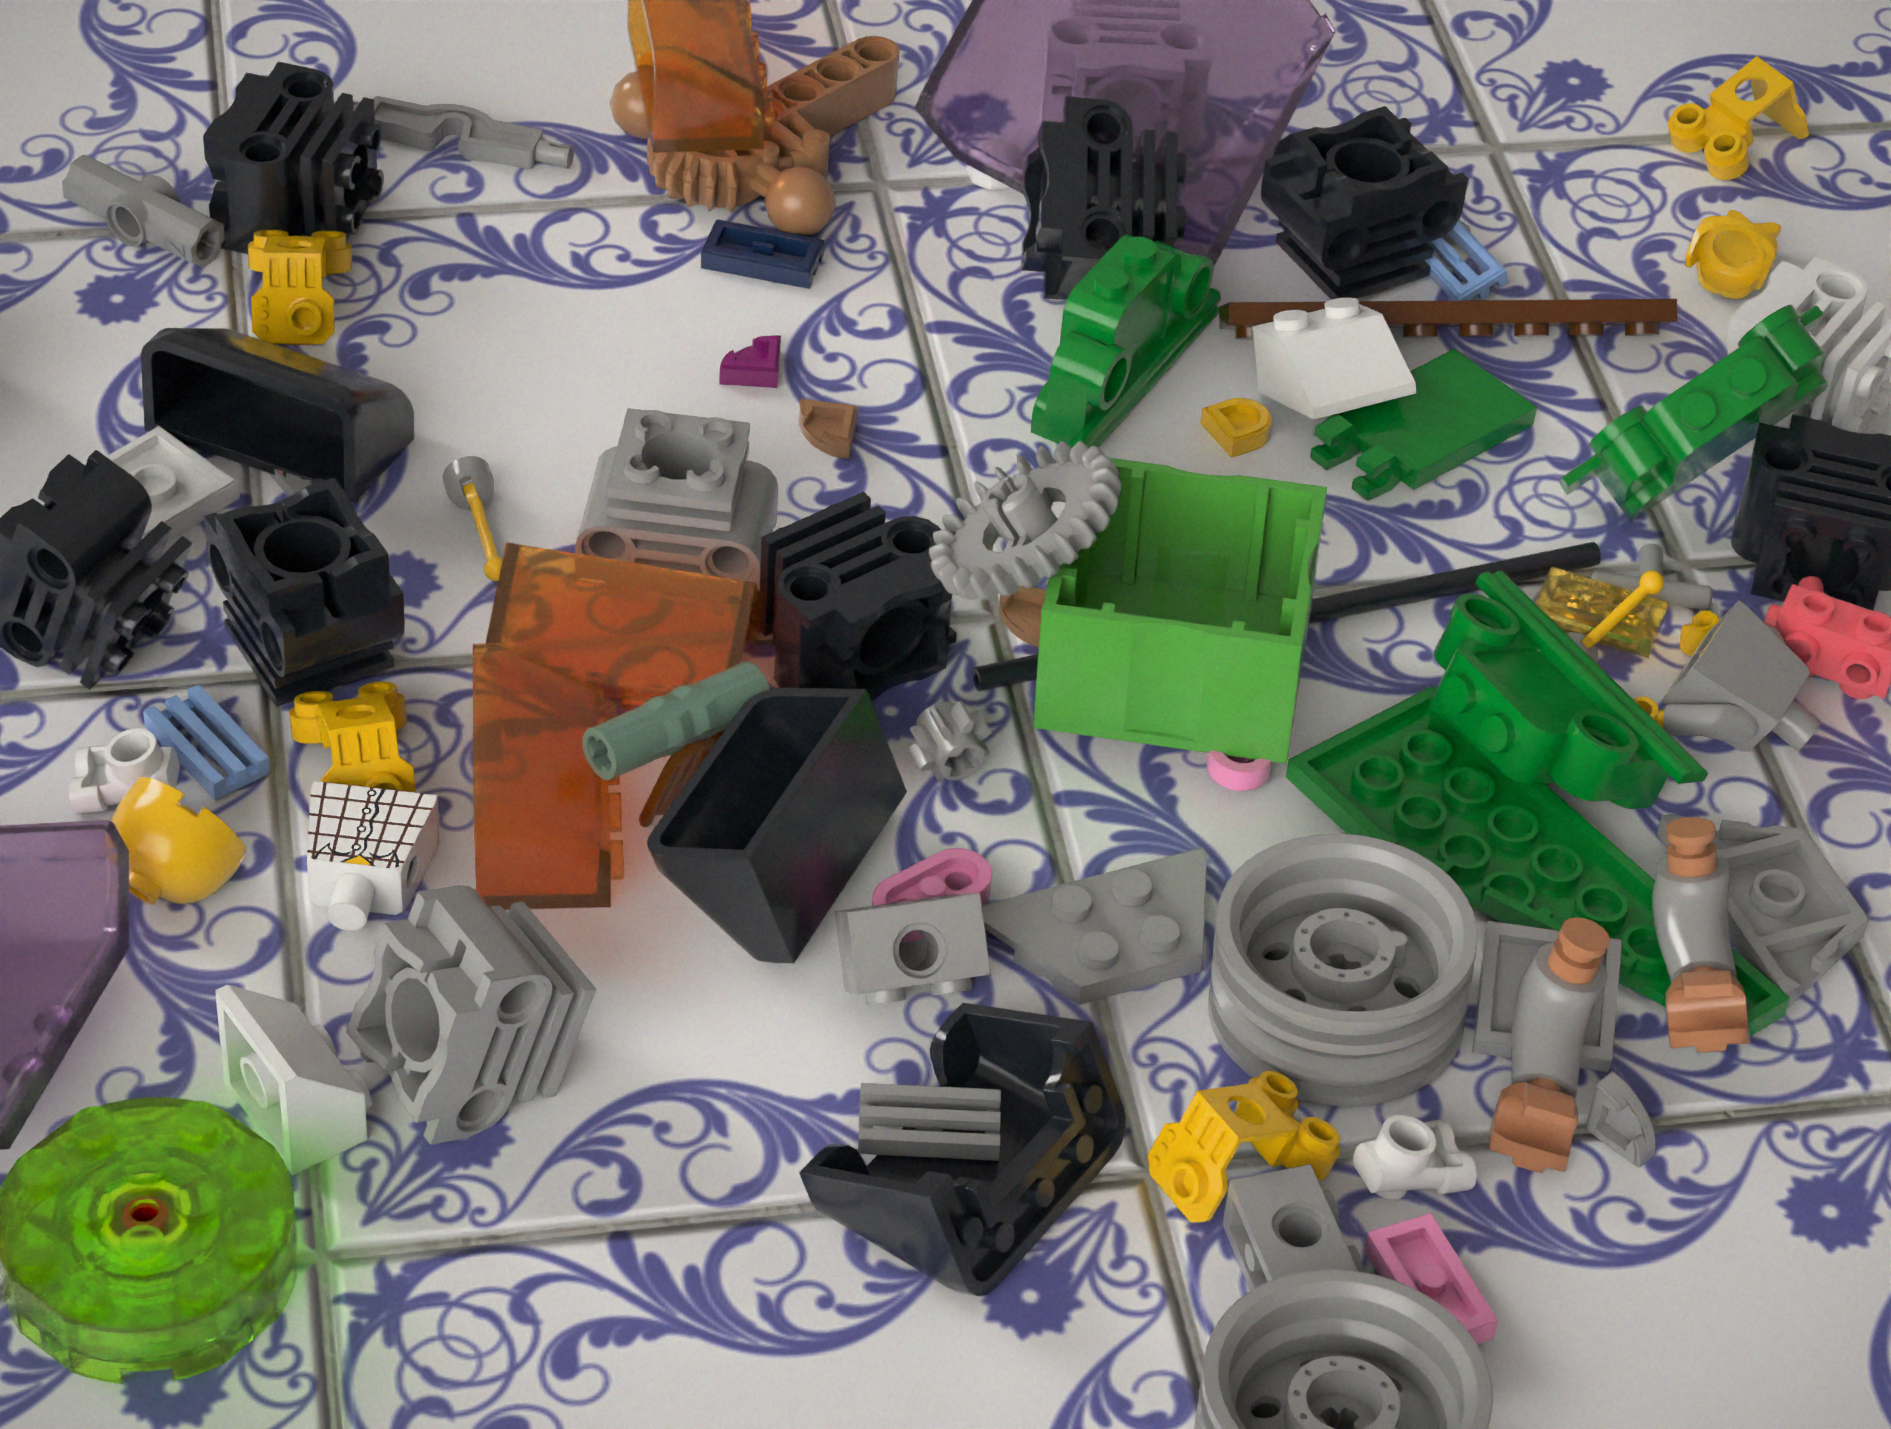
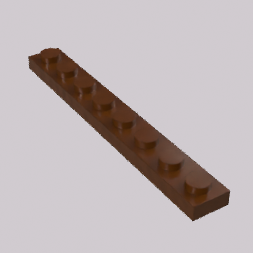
M1677 299L1359 301V304L1382 313L1389 328H1403L1404 338L1437 337V327H1459V337L1465 338L1492 337L1493 327H1514L1515 337L1549 336V326H1570V336L1575 337L1603 336L1604 326H1625V336L1659 335V325L1677 322ZM1228 302L1219 306V329H1235V339L1251 340L1254 339L1252 326L1273 322L1275 314L1288 310H1302L1308 313L1325 309V302Z

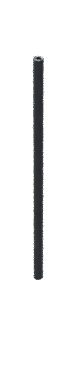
M1589 542L1313 598L1309 624L1479 590L1480 588L1475 582L1478 576L1484 572L1494 574L1497 571H1503L1513 582L1596 566L1601 561L1600 549L1595 542ZM1038 654L974 667L972 674L977 691L1036 680Z

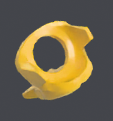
M1729 210L1727 216L1703 218L1698 224L1687 250L1685 267L1691 268L1696 263L1699 284L1713 294H1721L1725 298L1732 299L1745 298L1754 290L1761 289L1779 251L1776 238L1780 234L1781 226L1773 222L1752 223L1741 212Z

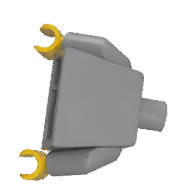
M1740 600L1720 620L1713 612L1704 610L1692 618V624L1688 623L1681 627L1680 649L1691 657L1662 699V702L1666 704L1665 710H1659L1657 703L1650 698L1637 697L1634 699L1670 736H1704L1724 741L1739 751H1751L1770 731L1774 732L1798 751L1808 742L1821 724V721L1794 701L1810 675L1808 666L1786 645L1778 629L1766 625Z

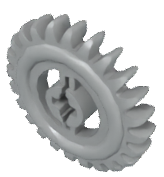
M1061 441L1054 451L1055 459L1044 446L1039 447L1036 454L1039 466L1034 470L1029 462L1019 454L1017 455V467L1020 473L1014 475L1013 478L1007 476L1001 468L995 467V473L999 482L994 484L989 490L978 481L974 483L975 489L982 501L979 505L974 506L969 500L964 498L956 499L957 506L965 518L964 521L954 514L942 516V522L946 529L933 533V540L937 545L929 548V555L932 560L931 568L936 578L941 580L948 593L960 595L961 598L969 600L980 598V600L995 599L999 593L1002 597L1016 594L1021 586L1029 589L1038 585L1041 577L1051 578L1059 573V566L1064 563L1071 564L1079 558L1077 552L1080 549L1089 548L1097 540L1095 533L1104 531L1110 522L1109 516L1117 509L1118 496L1120 495L1122 484L1118 479L1119 472L1111 459L1105 456L1096 446L1089 448L1085 443L1079 441L1071 449L1068 444ZM1053 502H1064L1065 508L1057 519L1051 510ZM999 535H1001L1006 543L1004 552L993 551V545Z

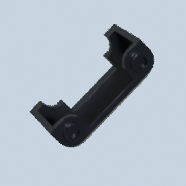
M962 1003L944 1021L933 1037L930 1046V1058L940 1087L1001 1090L999 1161L877 1155L866 1166L864 1159L857 1149L845 1144H829L820 1150L799 1172L810 1201L821 1213L955 1292L974 1296L988 1295L998 1287L1113 1158L1122 1144L1126 1127L1124 1106L1093 1022ZM903 1127L901 1130H915V1128ZM943 1129V1132L985 1134V1131Z

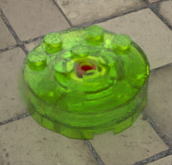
M146 1097L84 1108L18 1158L0 1188V1275L9 1314L22 1335L72 1373L99 1381L123 1384L122 1371H154L172 1368L173 1381L207 1372L225 1364L277 1320L287 1305L297 1278L298 1241L294 1193L288 1169L282 1157L271 1143L226 1111L215 1107L211 1103L169 1097Z

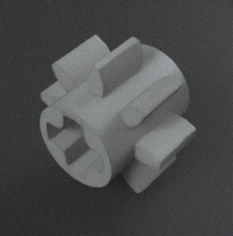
M958 701L956 704L952 702H939L929 706L919 715L916 726H912L910 729L917 741L909 748L921 772L931 768L938 781H942L944 778L948 780H961L969 777L981 767L984 757L990 753L983 739L991 734L989 727L979 710L969 713L963 701Z

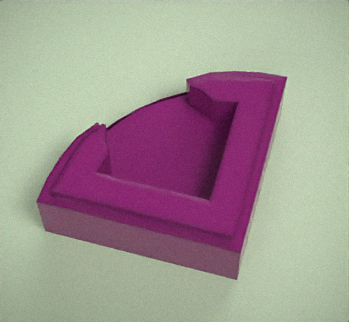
M760 336L752 339L751 346L745 347L734 353V350L728 352L720 364L719 384L777 388L781 336Z

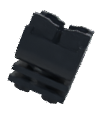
M278 61L268 77L246 72L236 87L235 100L230 108L214 119L203 135L205 160L210 168L212 178L226 181L225 183H216L213 188L212 199L209 203L210 218L224 224L225 240L221 244V249L248 254V244L254 241V232L259 230H282L288 232V236H302L304 232L305 236H311L312 233L318 231H339L346 234V241L350 235H356L360 230L366 209L371 202L379 200L384 183L383 171L377 169L376 151L380 147L382 130L380 124L375 123L374 99L363 97L355 111H353V95L341 93L334 104V87L331 77L325 72Z
M1066 96L1064 99L1063 122L1042 121L1038 131L1037 142L1040 147L1027 156L1023 165V195L1028 206L1029 223L1026 236L1022 242L1021 270L1043 272V298L1061 300L1068 299L1073 288L1125 234L1133 237H1145L1153 242L1159 241L1174 247L1176 240L1181 241L1183 239L1186 225L1185 207L1177 206V183L1184 184L1186 175V156L1183 153H1178V132L1166 131L1155 153V130L1144 129L1133 151L1132 121L1123 107L1116 102L1104 99Z
M1386 106L1363 112L1354 119L1338 126L1328 128L1313 127L1291 134L1288 153L1265 159L1261 200L1279 219L1278 225L1284 230L1277 233L1276 243L1331 300L1336 298L1357 299L1429 276L1431 266L1425 260L1433 257L1434 249L1428 242L1437 240L1451 231L1459 221L1463 211L1469 178L1462 172L1453 175L1448 170L1449 167L1442 160L1424 147L1410 133L1412 123L1407 118L1398 119Z
M1792 414L1789 428L1759 422L1731 535V546L1735 552L1745 560L1757 564L1751 595L1784 602L1792 584L1798 586L1803 578L1814 576L1821 579L1824 593L1828 596L1873 611L1879 591H1891V435L1850 432L1832 426L1822 420Z
M95 450L88 457L86 465L68 454L49 472L47 480L38 495V499L44 502V506L31 498L21 505L10 508L0 517V647L14 658L35 667H40L50 661L67 644L59 668L70 675L89 656L80 683L89 690L107 672L114 676L122 672L135 655L130 649L145 634L152 639L155 638L168 624L175 610L169 605L172 594L179 592L189 575V572L183 566L192 546V542L181 536L162 555L172 529L163 521L142 539L152 511L149 494L137 479L98 450Z
M321 478L310 482L311 485L302 488L280 502L261 506H244L219 515L215 512L204 516L209 562L216 582L227 599L223 601V609L228 616V619L224 620L225 629L276 707L293 702L294 698L300 694L312 691H325L394 667V658L389 650L393 649V640L402 637L404 634V597L402 590L389 573V554L375 534L370 532L362 523L348 496L335 478L325 481Z
M861 492L761 537L758 630L765 637L773 633L772 644L775 646L774 680L778 687L867 689L873 703L879 695L894 686L923 680L946 669L948 646L955 643L957 633L950 627L952 594L947 592L941 580L937 579L931 568L932 560L929 555V548L937 545L934 543L933 533L942 529L930 520L917 516H903L885 523L886 512L879 505L871 508V498L865 492Z

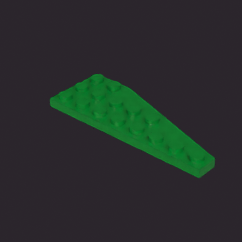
M1433 686L1288 759L1286 778L1347 834L1385 840L1427 858L1454 880L1467 897L1472 908L1502 923L1560 931L1563 922L1569 918H1586L1596 922L1605 929L1609 938L1622 940L1619 983L1666 1007L1665 993L1672 982L1658 944L1654 926L1652 892L1655 880L1545 784H1522L1504 775L1434 703L1433 694L1436 689ZM1732 948L1737 974L1736 978L1745 990L1749 1035L1752 1036L1785 1016L1790 997Z

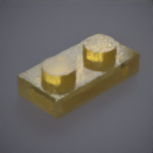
M1551 567L1535 604L1565 633L1574 632L1588 635L1633 591ZM1646 596L1598 643L1649 658L1664 623L1669 602Z

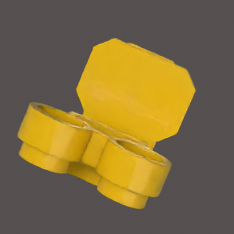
M1758 56L1709 94L1711 105L1708 108L1703 109L1697 104L1686 103L1677 107L1668 120V130L1672 145L1677 150L1686 153L1704 149L1708 172L1714 178L1720 180L1735 179L1744 174L1750 164L1748 147L1754 142L1750 122L1761 113H1764L1798 139H1804L1809 136L1806 115L1797 103L1794 82ZM1751 80L1754 101H1744L1737 97L1736 90L1741 83Z
M259 230L254 232V241L248 244V267L253 271L263 272V286L251 297L252 332L260 340L281 345L325 343L335 332L334 297L322 287V277H327V274L344 273L352 270V245L346 242V234L339 231H318L312 233L311 236H288V232L282 230Z
M385 681L368 683L358 689L359 697L333 701V695L325 691L306 692L294 698V707L289 710L292 739L306 744L322 743L323 748L330 747L332 766L321 778V782L416 793L413 765L399 756L396 730L403 728L407 724L405 697L397 692L396 684Z
M1264 1071L1260 1076L1251 1078L1247 1084L1197 1090L1180 1122L1165 1123L1148 1153L1149 1172L1159 1187L1191 1223L1207 1222L1212 1219L1228 1191L1226 1168L1242 1142H1250L1271 1167L1284 1165L1288 1169L1311 1164L1318 1181L1326 1179L1340 1155V1147L1338 1145L1340 1135L1331 1124L1320 1118L1306 1117L1302 1122L1298 1123L1293 1118L1298 1109V1101L1296 1099L1298 1089L1296 1085L1281 1073ZM1237 1101L1234 1113L1230 1109L1228 1102Z

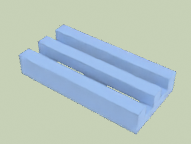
M1459 221L1447 234L1482 269V274L1478 276L1442 237L1428 242L1446 264L1465 282L1462 285L1434 254L1432 258L1425 260L1431 266L1430 278L1452 301L1471 300L1476 295L1483 300L1491 295L1489 287L1496 284L1499 288H1502L1509 283L1507 270Z
M199 684L187 689V700L182 701L177 695L166 699V710L162 712L155 706L143 710L146 729L153 733L155 738L164 747H173L175 749L179 763L214 800L226 796L271 773L269 756ZM180 723L199 743V748L211 760H216L229 776L223 778L175 728V725Z

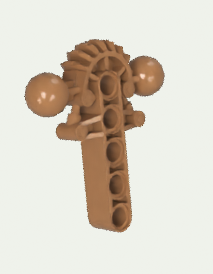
M862 37L763 89L736 84L737 80L732 74L725 72L715 73L709 79L708 99L706 101H689L684 110L679 109L680 105L676 88L663 74L645 69L628 73L615 85L610 100V107L615 123L625 134L643 140L648 139L647 164L649 165V174L655 177L656 187L668 190L669 198H685L687 207L697 204L705 205L709 212L714 207H723L732 213L734 207L745 205L762 195L765 197L764 201L768 218L780 231L809 236L817 234L830 222L836 205L832 185L827 180L830 136L890 105L895 100L900 50L895 42L885 37Z

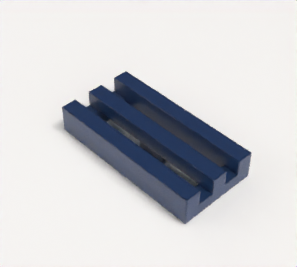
M718 219L715 221L701 251V268L810 289L813 275H816L818 271V262H821L824 256V240Z

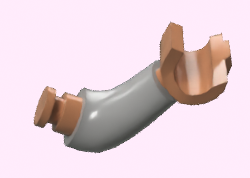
M1686 817L1671 821L1666 826V839L1671 844L1667 847V856L1656 865V879L1652 892L1655 931L1672 982L1665 993L1670 1048L1695 1047L1697 1054L1725 1052L1727 1045L1750 1044L1746 995L1744 988L1736 978L1737 974L1730 942L1728 922L1730 864L1726 858L1717 854L1716 846L1712 842L1716 836L1715 824L1705 818Z
M1575 917L1564 921L1558 934L1559 938L1555 942L1546 943L1538 949L1534 959L1521 978L1514 1007L1511 1037L1512 1085L1502 1089L1490 1128L1489 1150L1512 1157V1164L1514 1166L1542 1173L1545 1167L1562 1172L1566 1171L1572 1138L1578 1123V1109L1575 1098L1577 1095L1580 1058L1585 1032L1595 1003L1601 995L1608 978L1601 961L1610 943L1609 935L1603 927L1586 918Z

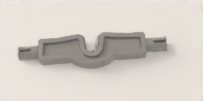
M381 96L373 98L375 123L381 126V139L394 141L424 151H431L446 136L459 135L458 151L467 160L505 164L524 169H532L537 161L569 169L573 162L574 146L543 140V132L540 129L493 120L487 114L463 105L433 104L425 106ZM353 101V111H355L360 102Z

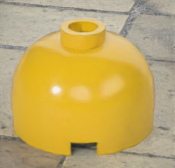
M139 777L119 802L109 826L108 842L114 862L126 873L120 881L122 886L136 898L150 905H154L159 897L177 904L197 903L219 891L234 875L245 858L244 854L247 851L245 844L229 826L207 808L203 807L197 814L190 808L180 804L179 801L185 795L184 793L153 778Z

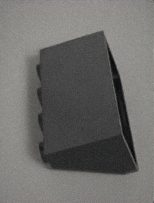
M164 328L154 335L143 346L141 351L145 431L149 432L160 426L186 445L275 475L274 469L310 481L321 478L325 481L335 478L349 500L354 503L414 440V410L412 404L404 392L395 385L230 329Z
M774 688L750 698L734 716L648 837L647 846L658 871L750 956L758 961L795 963L907 793L867 689Z

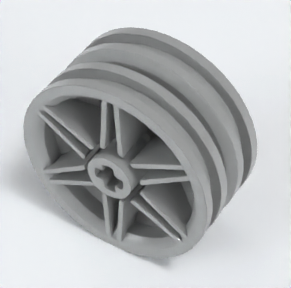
M1317 834L1287 840L1257 853L1231 876L1221 893L1217 906L1208 997L1209 1017L1216 1038L1232 1061L1252 1078L1260 1076L1264 1071H1275L1288 1077L1298 1089L1296 1099L1330 1106H1365L1395 1100L1417 1091L1443 1072L1456 1055L1461 1044L1478 942L1477 922L1473 909L1460 887L1441 868L1416 852L1385 840L1353 834Z
M1339 1269L1304 1271L1279 1277L1254 1288L1239 1298L1220 1318L1211 1333L1205 1351L1194 1429H1488L1493 1404L1492 1382L1485 1358L1476 1341L1454 1315L1427 1295L1395 1280L1370 1273Z

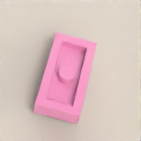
M1431 1213L1367 1232L1364 1251L1379 1276L1410 1286L1439 1303L1455 1316L1477 1344L1494 1339L1498 1320Z

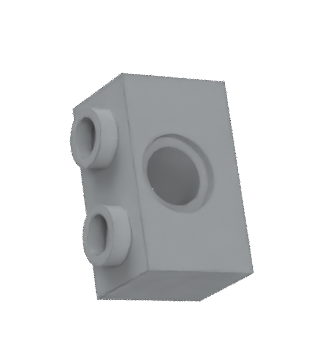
M965 892L834 911L845 992L854 994L865 993L866 1005L905 1000V987L931 984L932 995L972 990V977L991 975L980 893ZM916 930L926 940L927 954L919 966L909 969L900 959L899 944L907 933Z
M1311 1164L1230 1179L1222 1225L1250 1291L1268 1281L1298 1272L1329 1269L1364 1272L1358 1250L1353 1245H1346L1339 1229L1340 1220L1336 1200L1329 1190L1322 1191Z

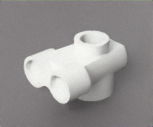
M140 728L129 729L117 734L107 745L78 748L75 754L76 775L70 780L68 789L70 805L75 814L106 811L109 805L118 804L139 777L153 778L176 789L180 764L175 749L173 747H159L153 733Z
M1406 1115L1391 1116L1383 1123L1377 1139L1359 1144L1353 1155V1166L1370 1192L1391 1200L1403 1198L1408 1190L1434 1189L1438 1194L1467 1191L1475 1186L1477 1179L1474 1160L1468 1153L1458 1150L1453 1130L1450 1124L1443 1119L1422 1122Z

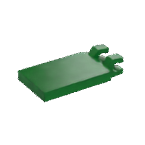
M1452 349L1410 371L1416 382V394L1333 414L1316 425L1314 435L1325 444L1313 447L1310 458L1327 470L1350 460L1360 450L1362 454L1357 457L1356 466L1364 471L1366 475L1354 478L1351 489L1369 501L1391 491L1401 481L1415 490L1533 426L1537 407L1460 352Z

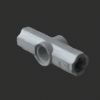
M82 155L70 164L69 172L62 181L64 198L105 218L111 232L125 245L136 247L147 240L203 268L216 259L219 247L225 240L224 224L180 203L174 188L159 176L150 175L139 182L96 159Z

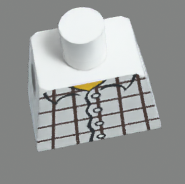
M317 781L312 782L307 843L309 899L316 906L328 907L327 918L331 924L342 930L355 931L365 926L369 912L397 915L407 909L438 849L440 841L438 795Z

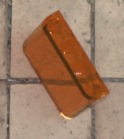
M628 0L627 32L635 70L639 79L640 94L653 153L764 149L765 127L774 126V98L772 93H766V66L764 61H759L757 31H751L752 18L749 0Z
M506 542L481 665L489 675L497 678L496 687L508 692L533 694L534 687L559 690V698L578 704L593 705L596 703L597 697L621 700L620 707L630 711L640 707L652 697L668 694L677 686L696 683L744 661L751 662L761 628L764 604L755 582Z
M500 643L473 644V795L476 891L489 906L501 905L504 910H510L511 904L516 902H524L529 909L611 907V880H624L623 840H610V832H622L621 792L608 793V785H620V776L609 781L597 776L589 766L584 755L582 738L585 735V730L618 716L617 701H604V688Z

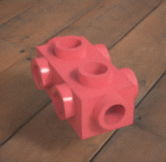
M1814 576L1803 578L1798 586L1792 584L1782 607L1775 604L1770 605L1764 623L1778 629L1786 645L1808 666L1810 673L1808 678L1816 675L1837 682L1840 689L1852 698L1867 699L1873 695L1886 698L1891 686L1890 616L1828 596L1824 593L1821 579Z

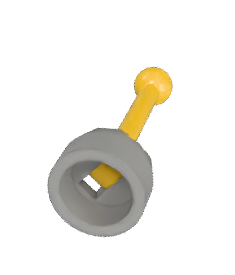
M476 456L456 459L443 472L442 478L447 495L459 508L472 511L487 559L484 565V573L492 581H501L508 574V564L498 556L482 505H485L494 493V479L489 464L484 459ZM469 480H472L471 483H468V484H466V485H462V483H464V482H466V481H469Z
M1650 570L1643 573L1639 580L1640 586L1588 635L1574 632L1566 634L1597 663L1598 648L1595 644L1648 594L1655 595L1663 589L1664 579L1659 572Z

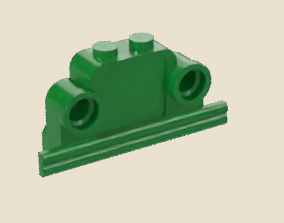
M1128 234L1122 236L1073 288L1066 301L1062 316L1060 345L1052 360L1049 380L1043 386L1035 401L1030 432L1057 444L1063 441L1071 449L1079 441L1085 443L1089 448L1092 446L1099 448L1219 314L1217 304L1221 300V295L1218 290L1210 288L1214 271L1212 259L1200 254L1192 255L1162 242H1153L1145 237H1133Z
M1787 305L1778 309L1751 328L1738 342V349L1662 399L1648 412L1644 406H1638L1612 421L1589 443L1595 455L1560 478V485L1564 492L1568 495L1597 476L1629 521L1632 522L1756 438L1759 422L1775 425L1827 389L1828 382L1821 374L1820 369L1826 354L1808 332L1820 324L1823 312L1816 305L1802 315H1799L1793 305Z
M1497 571L1494 574L1484 572L1478 576L1475 584L1488 597L1466 593L1457 598L1450 611V620L1433 652L1435 660L1445 670L1433 694V701L1504 775L1514 781L1527 785L1555 782L1563 790L1577 798L1592 802L1609 800L1627 809L1652 807L1669 775L1678 784L1705 781L1708 772L1503 571Z

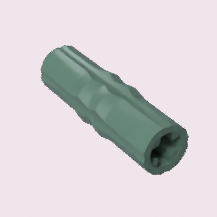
M744 661L696 683L677 686L666 695L652 697L640 707L585 730V735L582 738L584 755L595 774L601 779L609 781L656 759L671 756L689 743L711 738L716 733L725 730L746 701L763 691L769 690L770 686L759 667L752 662Z

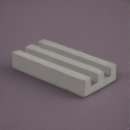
M861 1083L858 1152L870 1155L999 1161L1001 1090ZM873 1126L913 1127L915 1130L876 1129ZM943 1129L985 1131V1134L943 1132Z

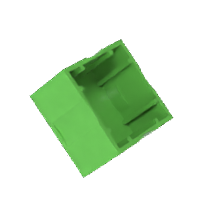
M1109 458L1119 472L1118 479L1122 484L1121 492L1118 496L1117 509L1109 516L1110 522L1104 531L1095 533L1097 540L1089 548L1080 549L1077 552L1079 558L1071 564L1064 563L1059 566V573L1049 578L1041 610L1033 728L1210 753L1211 750L1224 752L1228 756L1256 760L1260 758L1271 760V762L1287 764L1313 603L1327 487L1242 475L1199 474L1167 465Z

